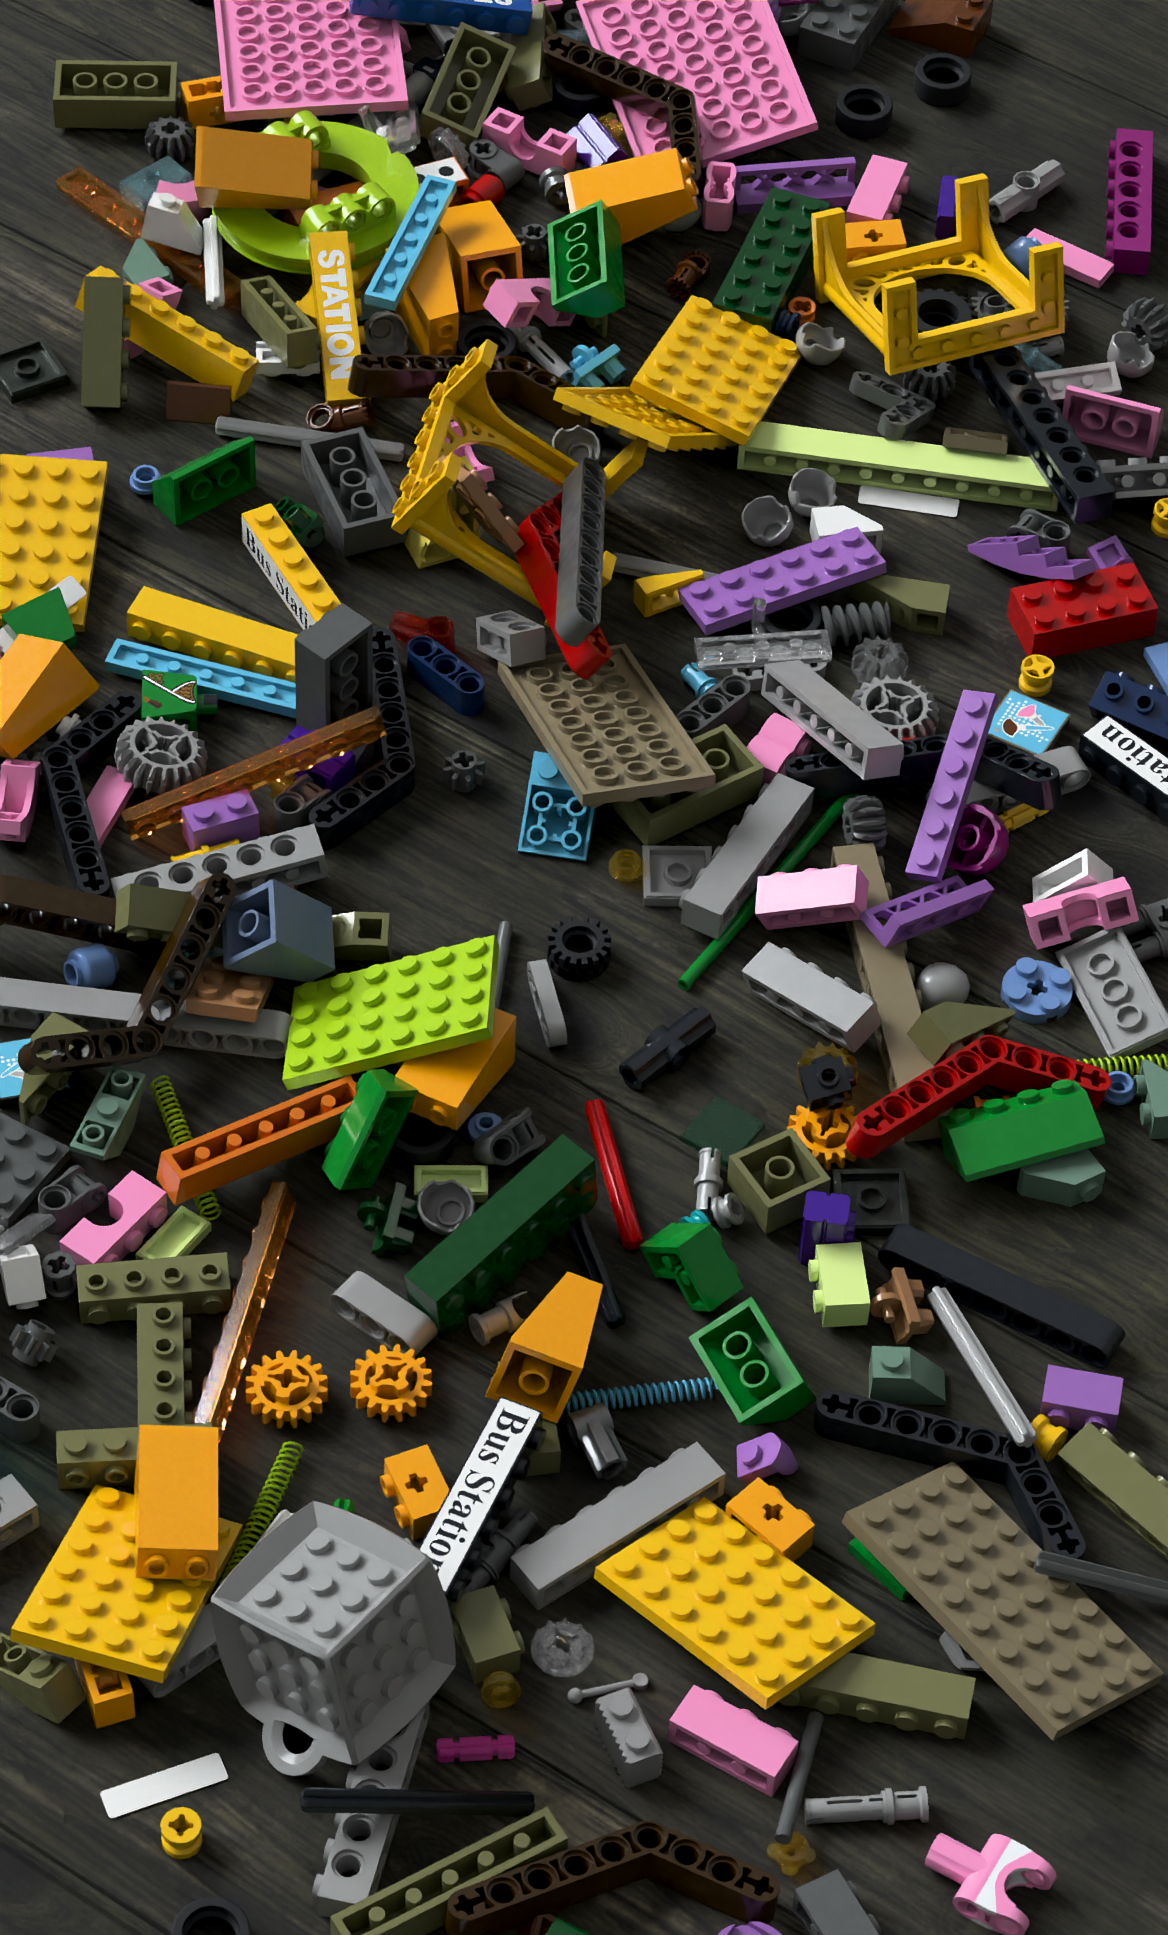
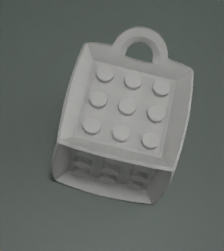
M312 1501L286 1519L238 1563L211 1596L215 1638L230 1685L241 1706L263 1723L262 1742L265 1754L273 1767L286 1775L305 1776L312 1774L320 1769L328 1758L351 1765L359 1764L388 1742L416 1716L438 1691L456 1666L455 1642L450 1611L439 1576L430 1557L405 1539L377 1523L332 1505ZM285 1723L300 1729L313 1738V1742L306 1752L294 1754L286 1748L283 1742Z

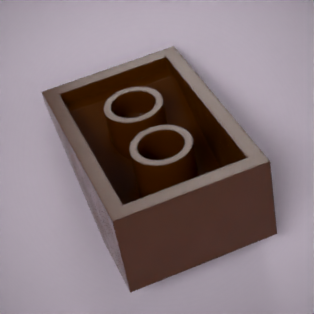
M906 0L889 26L887 34L970 59L991 25L994 0Z

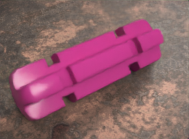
M497 1735V1739H491V1736L459 1737V1741L453 1742V1738H439L436 1741V1757L438 1762L441 1763L454 1762V1758H460V1762L492 1760V1756H498V1759H512L515 1756V1740L512 1735Z

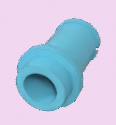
M694 662L691 663V666L687 664L680 673V678L695 691L697 699L719 683L715 678L708 677L698 664Z

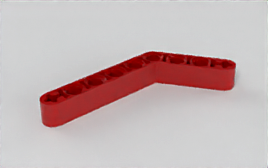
M560 492L530 513L518 526L520 531L517 535L524 545L515 552V555L569 667L580 678L588 680L612 657V651L599 625L578 647H572L562 641L555 629L560 548L556 538L560 536L562 492Z
M985 1035L861 1111L857 1115L848 1134L846 1146L850 1153L862 1159L874 1157L987 1084L1019 1093L1027 1089L1041 1090L1052 1087L1051 1085L1059 1080H1075L1087 1092L1094 1112H1096L1110 1088L1111 1078L1105 1070L1097 1066L997 1036Z

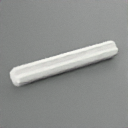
M210 215V218L203 219L206 303L211 305V309H217L218 306H223L225 303L222 235L217 228L216 216Z

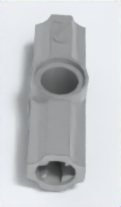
M1052 159L1045 161L1031 172L1020 171L1016 173L1013 178V184L989 199V220L995 224L1004 223L1019 212L1034 210L1037 207L1039 198L1065 181L1066 173L1063 171L1061 164Z

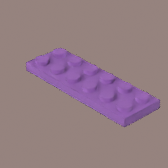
M854 527L797 548L783 551L771 557L754 561L745 566L725 571L719 575L696 581L690 585L678 588L679 600L707 636L887 573L886 561L858 527Z

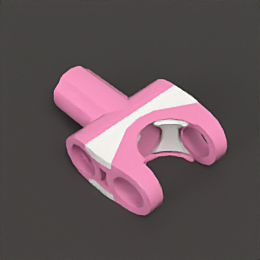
M940 1833L931 1845L924 1866L961 1884L952 1900L953 1906L961 1915L987 1929L1004 1935H1024L1030 1925L1027 1916L1016 1908V1904L1008 1898L1005 1892L1015 1886L1048 1890L1057 1878L1054 1868L1045 1859L1028 1847L1001 1834L991 1835L980 1853Z

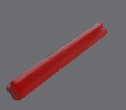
M599 1098L588 1100L585 1103V1114L623 1247L628 1251L640 1249L639 1246L643 1244V1236L604 1101Z

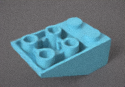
M534 751L517 851L586 862L598 807H582L548 753Z

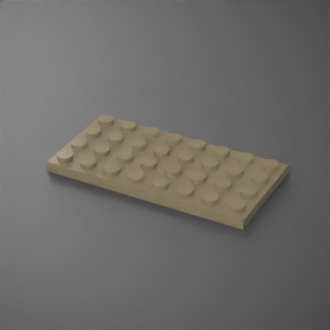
M626 644L609 646L612 651V657L588 680L580 678L571 670L563 653L546 655V659L513 667L501 661L498 662L499 677L582 807H599L605 803L618 801L632 802L638 798L651 796L665 797L671 793L684 791L698 792L704 788L715 787L716 774Z
M950 1462L845 1513L842 1520L844 1526L1052 1741L1160 1683L1164 1672L1074 1582L1039 1574L1034 1571L1035 1558L1042 1549L956 1463Z

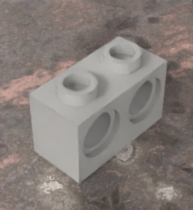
M512 610L476 618L477 650L510 667L546 659L548 638L544 626Z

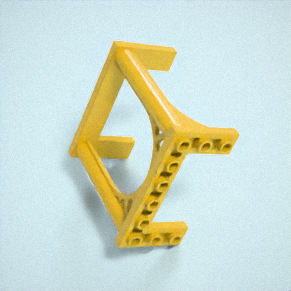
M984 173L955 180L956 237L847 262L845 211L841 207L811 214L815 298L819 303L831 301L884 355L885 371L890 376L1065 333L1063 246L1056 241L1029 248V280L1019 272L1001 251L992 231L989 220L988 177ZM940 274H957L973 277L992 286L1015 310L918 333L915 280ZM881 291L882 313L875 307L874 304L876 296Z
M486 339L479 348L473 347L468 352L461 366L456 364L451 369L443 384L438 382L429 395V399L432 401L431 405L422 417L424 427L418 433L414 442L417 445L416 451L407 463V467L410 470L400 485V490L403 492L392 510L395 517L391 528L401 535L409 528L413 529L542 610L520 564L477 537L458 516L448 495L449 489L456 483L463 461L462 458L453 452L467 445H486L499 449L562 489L563 481L578 465L577 462L513 422L496 406L487 388L486 373L492 368L498 345ZM450 420H454L459 424L463 431V437L454 432ZM640 437L637 440H633L603 468L606 473L605 500L643 465L648 447L647 441ZM446 438L450 440V444L445 441ZM442 455H445L446 458L442 462L438 460ZM607 550L603 553L602 588L611 581L617 559L616 556ZM545 620V625L550 627L547 620Z

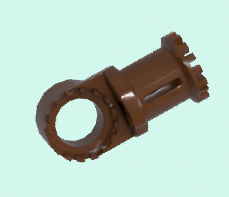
M692 250V253L689 251L684 255L676 267L675 275L667 279L665 283V290H668V294L671 293V298L674 296V299H679V301L689 299L693 285L709 277L711 261L708 254L705 255L704 251L700 253V250H697V252ZM696 263L701 264L704 267L701 269L698 267Z
M363 398L360 403L346 407L343 405L330 407L324 403L314 405L308 411L306 421L311 430L339 433L365 424L368 427L375 424V415L371 413L373 408L369 409L372 405L368 398ZM329 414V419L325 424L321 426L315 425V421L320 415Z

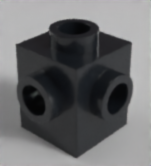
M831 1055L820 1056L813 1059L810 1065L799 1068V1079L810 1112L824 1107L826 1110L839 1109L847 1104L846 1101L852 1100L851 1087L857 1086L851 1065L844 1066L841 1056L834 1058Z

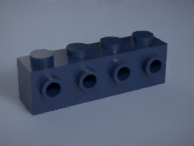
M1106 670L1089 703L1091 716L1101 720L1106 715H1109L1137 736L1168 749V696L1165 695L1166 693L1159 687L1151 684L1145 687L1135 683V679L1124 672L1117 671L1114 674Z

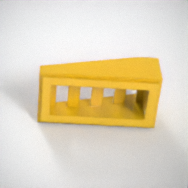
M700 569L634 580L633 601L644 617L683 605L679 600L678 588L704 580V572Z

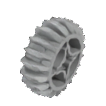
M886 675L884 680L881 681L874 677L871 684L863 682L860 690H855L851 702L900 741L902 738L933 736L938 727V703L934 702L933 693L927 692L925 685L916 686L914 679L906 682L902 680L901 675L898 679H891Z
M148 716L144 722L136 719L133 725H126L125 730L120 733V737L117 739L114 753L117 772L124 775V782H133L134 789L144 788L147 794L151 791L157 792L160 797L164 793H169L173 797L176 796L177 792L187 794L190 788H196L205 774L208 759L207 750H205L204 746L205 741L198 738V732L189 731L188 724L177 725L175 719L171 722L164 721L162 716L159 720H153Z

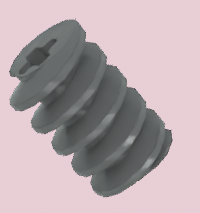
M878 601L873 602L871 610L865 602L860 603L858 611H856L853 604L846 605L845 612H843L840 605H835L831 614L826 606L820 607L822 615L821 638L823 642L825 639H828L832 648L836 647L837 639L840 637L845 647L849 646L852 636L855 637L858 645H862L864 635H868L871 644H875L877 634H881L884 643H888L891 621L887 602L885 603L884 610Z

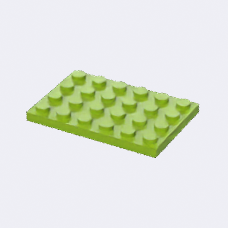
M495 935L474 938L465 943L440 947L434 951L415 956H406L400 960L381 965L375 964L362 970L341 973L331 978L316 982H306L301 986L294 987L291 1017L293 1019L288 1032L282 1078L287 1090L492 1039L500 946Z

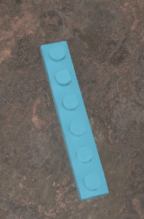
M426 175L364 294V304L395 311L456 193V181Z
M116 638L105 660V671L141 680L142 670L194 675L197 678L198 694H217L220 700L296 718V685L294 682Z

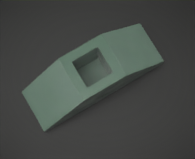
M112 1064L69 1146L70 1151L103 1161L120 1156L135 1126L146 1083V1074Z

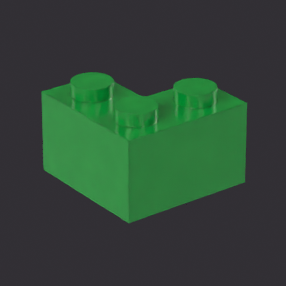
M671 1223L639 1246L656 1278L675 1279L692 1311L711 1312L744 1288L738 1277L739 1271L737 1266L728 1258L722 1246V1238L711 1224Z

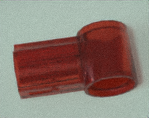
M396 610L392 616L389 630L395 634L397 640L408 643L416 636H429L451 653H455L454 622L450 618L434 616L427 619L402 610Z

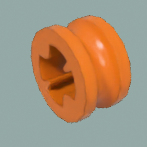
M796 297L790 300L788 304L790 314L795 312L801 314L799 327L807 322L814 323L816 304L813 300L807 297Z

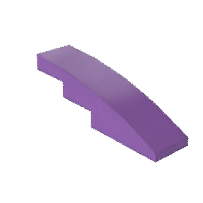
M1038 535L988 537L967 545L968 552L994 565L1021 574L1047 579L1075 580L1095 572L1093 559H1067L1065 547L1040 548Z

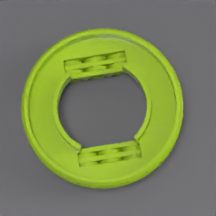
M304 110L295 114L289 124H285L282 121L273 122L264 131L259 133L312 139L314 150H319L320 168L337 170L356 178L363 184L357 193L340 194L330 204L325 206L322 204L313 205L304 212L299 227L276 219L265 209L212 208V215L216 216L217 228L220 234L235 250L254 262L289 273L311 275L309 233L347 231L348 243L354 242L356 260L351 262V269L353 270L385 256V248L390 246L419 191V182L410 160L398 147L387 139L353 125L319 121L311 111Z

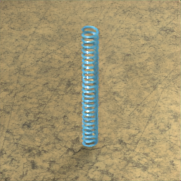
M705 1377L703 1382L700 1378H697L694 1382L690 1379L687 1384L683 1379L680 1384L675 1380L673 1385L669 1381L665 1385L660 1382L658 1387L655 1383H652L650 1387L645 1383L643 1388L637 1384L635 1389L630 1385L628 1390L625 1386H622L620 1390L614 1387L613 1391L607 1387L605 1392L601 1388L598 1392L592 1389L590 1394L587 1390H584L583 1394L577 1391L575 1396L571 1393L566 1404L567 1413L571 1412V1399L574 1411L578 1410V1396L581 1409L586 1408V1397L588 1405L592 1406L593 1394L596 1404L601 1403L602 1395L603 1403L608 1408V1393L612 1408H616V1393L619 1407L623 1408V1392L627 1406L630 1407L631 1391L634 1405L637 1407L638 1390L642 1405L645 1406L646 1389L649 1403L653 1404L654 1389L657 1403L660 1404L661 1387L666 1404L668 1403V1387L670 1388L672 1402H676V1386L679 1399L682 1402L683 1385L685 1386L687 1400L690 1401L691 1384L695 1400L699 1399L698 1384L701 1388L702 1398L705 1400L706 1383L710 1398L712 1399L714 1380L713 1378L709 1380Z

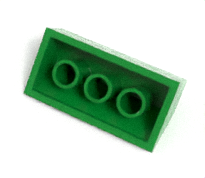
M601 199L547 224L551 305L554 310L600 318L624 307L625 294L620 224Z
M1059 1080L1051 1085L1052 1087L1041 1090H1023L1016 1097L1005 1100H987L983 1103V1106L973 1109H955L950 1111L947 1116L938 1118L945 1159L966 1182L1105 1144V1138L1087 1092L1075 1080Z

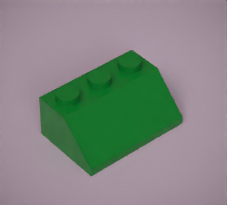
M249 436L232 441L152 481L154 505L177 527L256 487L255 439Z
M384 1069L367 1070L359 1078L355 1087L357 1093L353 1102L342 1113L340 1118L341 1127L336 1137L329 1142L325 1149L324 1155L326 1158L321 1168L334 1187L339 1190L373 1187L419 1091Z
M752 1296L688 1337L741 1426L787 1420L817 1400L770 1321Z

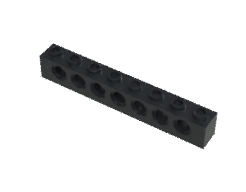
M1012 345L972 355L970 370L1074 524L1110 517L1112 504L1116 500L1114 486L1106 480L1100 466L1097 463L1095 464L1089 455L1087 447L1077 438L1073 427L1070 424L1068 425L1062 416L1060 408L1053 403L1048 396L1046 388L1035 377L1033 369L1028 367L1022 358L1020 350Z

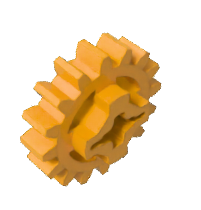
M800 1105L796 1107V1115H790L787 1129L792 1128L815 1159L819 1163L824 1164L825 1170H830L831 1163H836L839 1168H844L845 1159L851 1162L856 1161V1156L850 1153L846 1146V1139L857 1117L854 1116L855 1107L849 1106L846 1109L841 1107L835 1110H826L824 1107L811 1112L809 1108L806 1109Z
M399 1344L395 1345L393 1351H387L385 1345H380V1353L375 1354L368 1349L366 1351V1361L356 1359L355 1370L350 1371L351 1398H356L357 1409L367 1407V1417L372 1418L376 1413L381 1414L382 1422H387L389 1415H395L396 1420L402 1422L403 1413L407 1412L410 1416L415 1417L417 1415V1406L423 1408L427 1406V1396L432 1395V1371L426 1368V1359L424 1357L415 1360L414 1349L411 1348L404 1354L401 1353ZM369 1378V1384L366 1386V1381ZM416 1381L414 1389L410 1391L412 1389V1382Z
M281 1350L276 1352V1359L274 1360L264 1355L262 1357V1367L253 1364L251 1366V1376H246V1402L251 1404V1413L253 1415L262 1413V1423L264 1424L270 1422L271 1419H275L277 1428L280 1429L284 1425V1421H290L293 1428H297L298 1419L301 1418L307 1423L312 1422V1412L321 1414L323 1412L322 1402L328 1401L327 1375H322V1365L319 1363L311 1366L310 1355H306L302 1360L298 1359L296 1350H293L289 1357H284Z

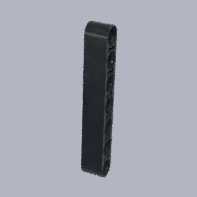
M896 1225L877 1254L880 1263L889 1271H892L894 1267L904 1268L907 1279L921 1280L923 1287L932 1290L935 1286L945 1287L955 1302L1097 1368L1107 1367L1125 1338L1123 1328L1115 1321L910 1225Z

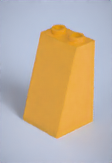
M197 126L194 187L199 207L307 210L312 207V199H318V180H313V169H319V150H314L312 139Z
M676 148L570 172L564 175L570 213L602 199L620 224L621 245L698 209L696 195L699 194V191L691 175L695 174L694 168L689 158H683Z
M491 200L447 208L434 235L442 232L445 235L456 295L464 313L485 310L486 308L483 306V303L496 279H523L521 245Z
M443 232L433 235L395 309V313L400 315L404 323H406L409 329V336L421 355L456 356L459 310L446 238Z
M19 634L1 658V757L10 759L17 757L100 687L63 642Z
M495 1008L492 1039L404 1061L395 1076L419 1090L409 1112L427 1118L437 1125L446 1126L457 1131L515 1062L516 1016Z
M568 1271L511 1336L485 1397L498 1401L499 1397L502 1396L543 1412V1419L558 1423L584 1366L603 1284Z
M139 1425L134 1480L135 1578L215 1581L218 1559V1427Z

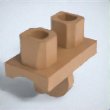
M894 1267L891 1271V1279L875 1290L876 1296L870 1300V1312L874 1317H884V1321L890 1323L896 1344H907L913 1334H927L934 1324V1318L931 1310L917 1309L916 1306L919 1305L924 1297L922 1281L907 1279L904 1268Z

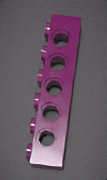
M1117 128L1116 138L1109 141L1108 158L1113 160H1109L1107 178H1113V180H1108L1107 198H1112V200L1107 201L1106 218L1111 220H1107L1105 238L1111 239V241H1106L1105 259H1110L1111 263H1115L1114 273L1147 275L1151 253L1153 131Z

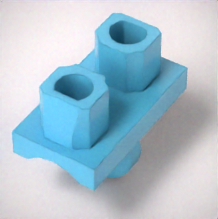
M614 343L599 354L595 347L590 349L585 345L575 347L572 350L573 360L570 362L571 368L575 370L573 373L574 380L570 384L576 387H604L605 384L598 377L600 374L610 384L620 380L626 369L617 359L621 351L619 347Z

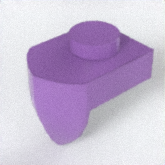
M1116 535L1089 547L1086 551L1087 557L1093 559L1095 570L1133 562V559L1129 557Z
M772 1432L737 1445V1478L746 1485L752 1483L758 1477L762 1479L777 1472L782 1475H790L798 1469L797 1461L790 1447Z

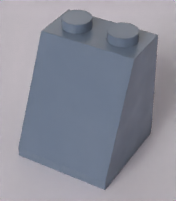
M271 879L233 899L222 922L224 968L232 971L302 982H311L335 970L332 907L275 879Z

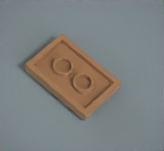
M442 455L438 460L442 462L446 456ZM462 463L456 483L452 486V489L483 530L515 553L524 545L517 535L520 528L509 516L504 517L499 511L503 507L502 504L491 492L487 494L482 486L485 482L481 476L472 468L468 470Z
M223 956L206 958L186 998L185 1013L256 1023L276 981V977L228 970L224 968Z

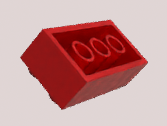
M1134 562L1095 570V572L1075 580L1052 579L1011 588L1007 609V618L1026 655L1039 654L1048 658L1153 636L1158 614V606Z

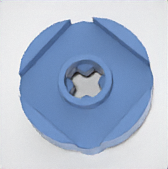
M1029 957L1020 958L1016 965L1011 967L1003 977L1001 987L1002 1002L1005 1001L1009 1006L1008 1009H1013L1016 1012L1014 1017L1027 1023H1047V1018L1055 1016L1058 1019L1068 1011L1073 993V987L1070 982L1071 975L1066 969L1057 967L1049 962L1034 960ZM1032 988L1041 989L1044 992H1040L1036 996L1032 994Z

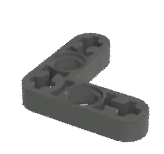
M857 371L852 375L849 385L851 393L887 409L881 414L877 426V432L882 436L900 440L931 422L936 407L935 403L868 372Z

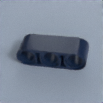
M416 636L408 642L407 671L414 680L463 716H475L483 711L485 681L481 674L429 636Z

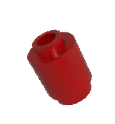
M484 174L464 191L461 205L491 200L495 206L505 196L502 181L493 175Z

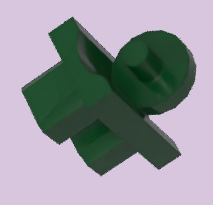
M285 496L274 506L300 545L313 548L323 541L325 531L322 525L325 522L303 503L295 504L289 497Z
M396 1182L392 1196L386 1197L383 1204L381 1197L373 1196L371 1201H365L359 1205L357 1216L360 1221L365 1223V1230L373 1232L376 1226H378L371 1254L382 1257L387 1249L405 1254L412 1244L414 1231L397 1225L398 1221L413 1226L419 1215L417 1209L418 1202L404 1196L407 1187L404 1184Z

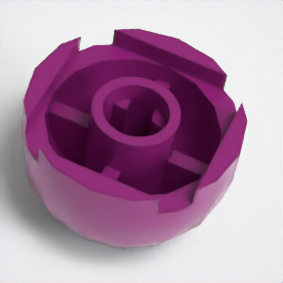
M969 804L965 805L967 808H964L947 865L958 872L977 876L988 873L1001 864L1009 848V834L1003 820L990 809L980 805Z

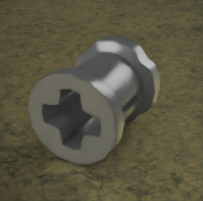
M56 1251L46 1255L42 1261V1271L46 1277L44 1279L45 1293L54 1300L68 1299L77 1290V1280L73 1275L76 1263L71 1254ZM54 1282H56L57 1290L54 1289Z

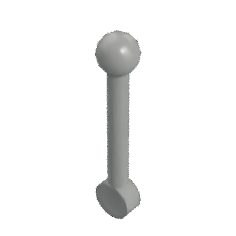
M637 1673L633 1676V1679L585 1690L572 1688L567 1694L568 1700L573 1704H577L583 1698L614 1692L624 1688L634 1687L639 1691L644 1690L648 1686V1677L644 1673Z

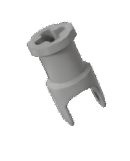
M527 1291L519 1292L497 1302L495 1308L483 1314L474 1313L469 1315V1327L478 1343L485 1346L490 1343L491 1338L505 1331L512 1333L518 1330L526 1319L519 1317L512 1302L525 1296Z

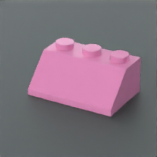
M1067 385L1062 416L1068 425L1070 424L1073 427L1075 435L1082 442L1152 459L1161 434L1165 411L1162 408Z

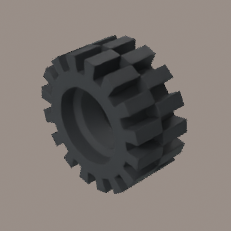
M577 915L571 916V922L563 918L560 920V926L556 923L552 926V932L549 931L547 959L550 968L554 967L555 974L559 975L563 972V979L569 980L571 976H575V982H581L582 976H586L587 981L593 980L594 973L599 977L603 974V969L607 970L611 957V934H608V928L605 925L600 927L599 920L594 919L590 923L589 916L583 915V921H579ZM573 944H583L589 946L592 950L585 953H575L568 950L567 947Z

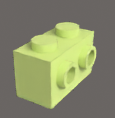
M861 1242L816 1245L815 1259L808 1262V1273L810 1282H816L817 1290H813V1308L815 1313H821L822 1326L867 1325L870 1297Z

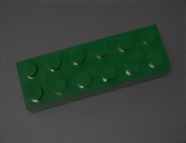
M772 187L712 306L724 312H733L741 320L752 325L762 326L768 332L775 335V326L783 309H788L790 300L795 298L813 262L811 214L829 210L831 203Z
M562 1134L404 1275L408 1302L432 1319L438 1330L436 1337L442 1341L449 1333L457 1332L464 1325L470 1314L477 1308L485 1307L490 1302L493 1294L501 1286L510 1284L517 1277L519 1270L530 1260L535 1261L544 1252L545 1247L554 1238L562 1237L569 1230L575 1219L593 1209L598 1200L595 1159Z

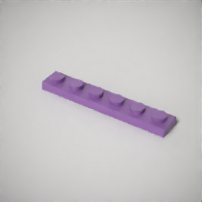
M963 689L905 870L909 879L941 883L999 701L995 693Z

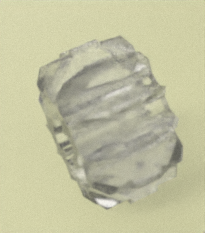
M878 635L875 640L864 638L863 643L856 645V649L853 652L852 673L856 675L857 683L866 682L871 684L874 677L882 681L886 675L891 679H898L901 675L904 681L909 661L908 653L904 652L902 643L893 644L892 637L887 640H882Z

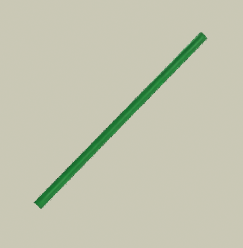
M860 793L839 796L773 873H791L843 814V806L848 799L856 798ZM757 891L739 910L718 940L714 939L680 977L677 984L681 989L688 991L755 914Z

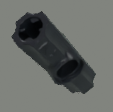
M694 1007L668 1028L664 1025L656 1027L647 1037L644 1046L619 1065V1073L623 1077L625 1084L633 1090H641L667 1069L672 1072L680 1069L690 1057L691 1051L716 1032V1023L713 1021L711 1014L703 1007Z

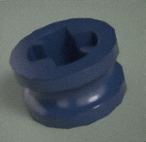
M783 309L776 322L775 335L781 336L785 334L786 339L792 340L798 331L801 314L796 312L790 314V310Z

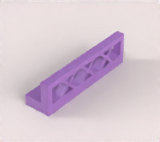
M846 157L735 166L737 171L734 198L737 214L759 213L772 187L830 202V207L849 206L856 192L854 184L855 158ZM847 168L846 176L833 177L830 175L836 169ZM806 171H815L816 173H818L812 179H803L800 177ZM778 173H785L787 175L782 181L774 182L771 180ZM754 175L757 177L750 184H741V176Z
M956 875L941 881V883L932 884L864 910L859 918L884 948H887L979 912L994 888L986 879L967 886ZM952 888L955 890L947 894V890ZM877 917L888 920L884 927L877 920Z

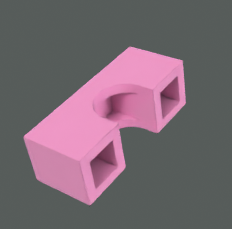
M497 107L482 124V139L492 141L503 151L516 157L525 170L541 176L546 169L551 167H563L567 173L572 172L576 167L577 138L550 128L537 142L526 133L524 117Z
M550 278L496 279L483 303V306L504 328L527 327L533 315L538 316L549 327L570 326L576 314L554 310L551 305Z
M1124 877L1022 905L1030 938L1037 950L1070 941V934L1073 931L1086 926L1099 925L1105 930L1139 921L1131 887Z
M132 1170L108 1193L110 1216L118 1222L109 1226H98L83 1218L59 1241L60 1251L71 1254L76 1265L120 1262L129 1252H134L140 1247L144 1237L153 1228H159L164 1223L168 1215L167 1192Z

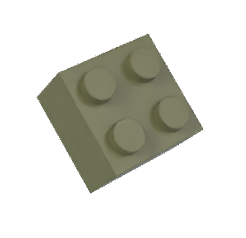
M792 1128L729 1156L727 1184L739 1197L741 1203L765 1234L802 1218L806 1193L809 1190L826 1192L827 1196H829L831 1178Z

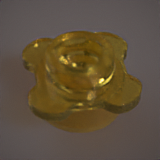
M608 113L606 116L598 119L616 140L623 134V124L616 120V114Z
M793 1831L789 1844L782 1845L776 1842L771 1843L767 1848V1856L778 1862L782 1867V1873L786 1876H795L800 1867L805 1864H812L816 1859L815 1850L809 1848L806 1838L796 1831ZM789 1851L795 1852V1855H794V1856H789V1855H788V1852H789Z

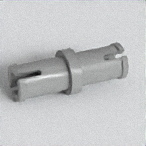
M707 1147L699 1151L698 1176L694 1179V1189L697 1192L696 1210L706 1211V1217L711 1222L715 1220L712 1213V1200L718 1197L719 1193L723 1190V1180L720 1177L722 1152L715 1148L714 1158H711L712 1147Z

